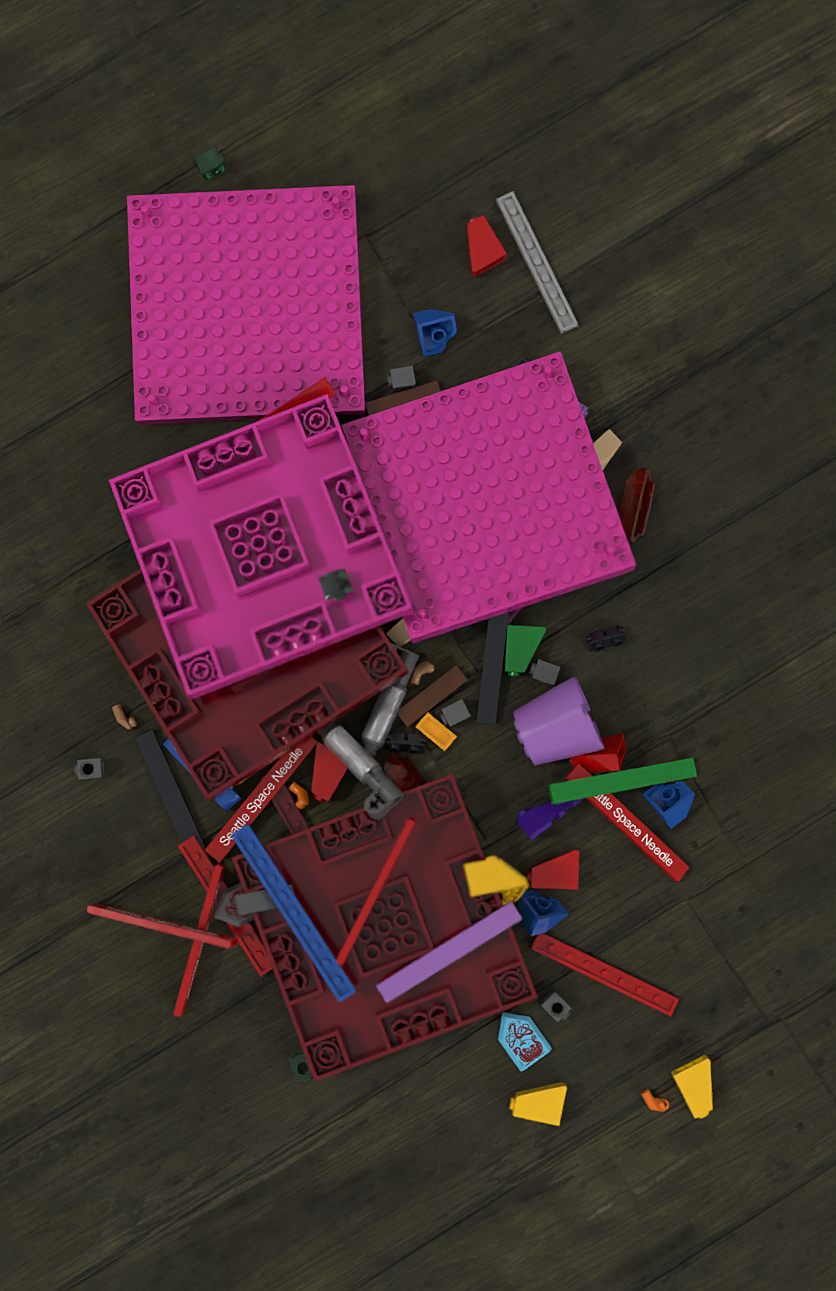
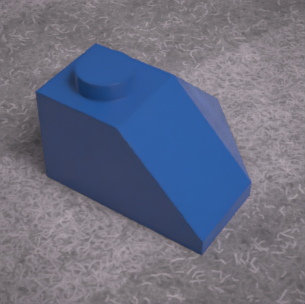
M435 309L413 313L423 356L426 357L443 352L446 348V343L457 332L454 313Z
M684 782L656 784L642 794L670 829L687 817L695 796L694 792Z
M534 889L526 890L517 901L518 911L522 917L520 923L530 936L546 933L568 915L567 910L558 899L551 896L549 899L540 896V892Z

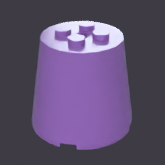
M575 676L513 711L518 739L521 744H524V751L527 757L531 758L534 765L604 749L596 722L591 721L588 711H591Z

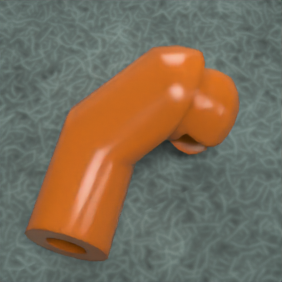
M294 781L289 790L297 795L298 801L296 806L303 810L309 804L308 793Z
M649 1089L641 1093L650 1110L664 1112L669 1108V1102L666 1099L654 1098Z

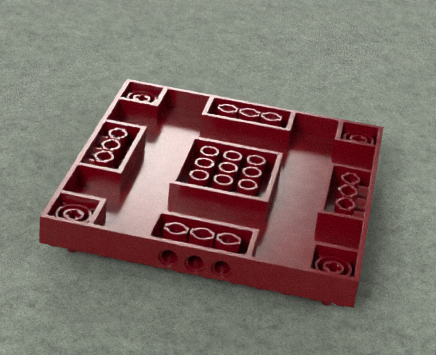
M141 569L86 603L200 790L209 801H213L409 674L408 669L380 626H377L191 699L187 696Z
M453 773L404 791V797L401 802L382 819H372L365 807L263 845L287 884L293 885L295 896L337 959L407 820L411 818L416 821L343 965H341L356 988L355 993L341 1002L337 1000L279 908L252 913L315 1082L538 998L511 926L386 1003L376 986L503 907L498 892L471 897L464 864L486 860ZM383 800L379 801L383 806L386 804ZM243 853L232 857L245 894L266 890Z

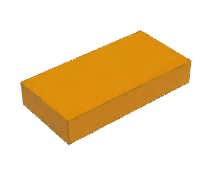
M428 712L416 725L418 730L444 751L457 737Z

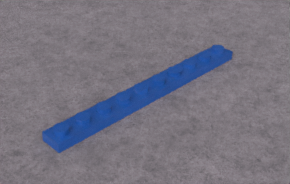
M247 824L231 834L337 1000L341 1002L355 993L356 988L341 965L337 963L332 951L251 826Z

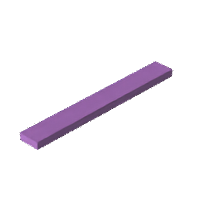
M511 901L376 986L386 1003L517 923L522 917Z

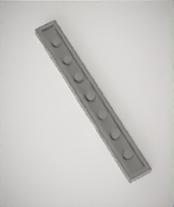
M512 191L497 198V205L560 333L563 334L578 327L579 324L514 192Z

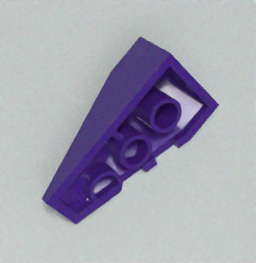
M583 799L552 804L550 801L528 810L524 808L516 814L518 818L515 820L526 835L533 840L552 825L551 821L561 818L566 814L568 808H573Z

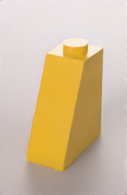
M703 1055L671 1071L694 1118L698 1117L699 1119L706 1117L709 1111L713 1110L710 1060L706 1055Z
M560 1082L516 1092L515 1098L511 1097L509 1109L512 1110V1115L559 1126L567 1090L566 1083Z

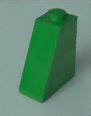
M507 625L504 672H508V676H520V673L525 672L546 631V627Z

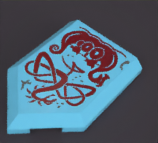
M502 1012L498 1040L522 1072L549 1053L552 1047L529 1016Z

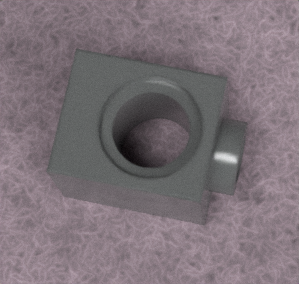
M413 366L390 369V376H387L389 387H393V392L416 387Z
M538 659L536 663H532L529 673L532 674L531 679L554 686L560 667Z
M462 699L441 709L442 714H440L444 725L449 724L450 727L471 716Z
M104 758L77 760L75 775L78 776V780L105 777ZM89 763L94 768L91 774H87L85 771V767Z
M554 989L540 1002L541 1006L557 1022L560 1020L564 1021L571 1014L570 1010L572 1008ZM556 1002L562 1004V1008L558 1012L552 1010V1005Z

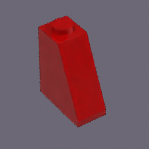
M484 215L480 218L478 216L472 218L468 222L469 224H467V239L471 275L473 278L506 260L507 255Z
M621 733L602 738L604 749L569 757L570 765L574 767L579 763L588 772L620 771L627 750L624 734Z
M318 742L316 745L312 792L315 794L314 798L324 803L325 800L330 801L348 768L321 742Z
M572 849L531 866L530 871H527V883H530L531 888L578 889L579 850Z

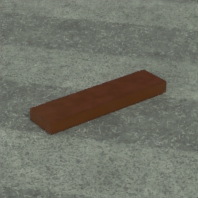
M433 381L367 402L365 406L368 415H372L441 391L438 381Z
M455 665L401 707L397 712L398 716L409 727L468 679Z

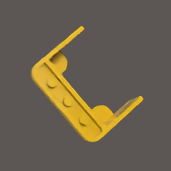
M497 856L487 857L486 861L464 864L471 897L498 892L504 906L511 901L512 903L517 902L528 888L527 879L500 858L497 859Z

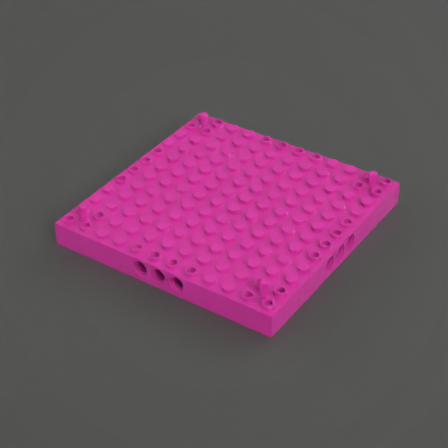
M355 185L127 196L135 421L138 425L259 420L324 377L327 378L336 392L334 396L329 398L336 416L365 415Z
M561 351L342 425L349 450L414 611L403 616L412 643L634 571L636 568Z
M327 394L109 480L187 696L191 699L414 612Z

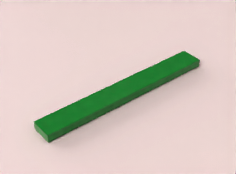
M688 758L550 784L548 787L551 803L556 804L697 777L694 759Z

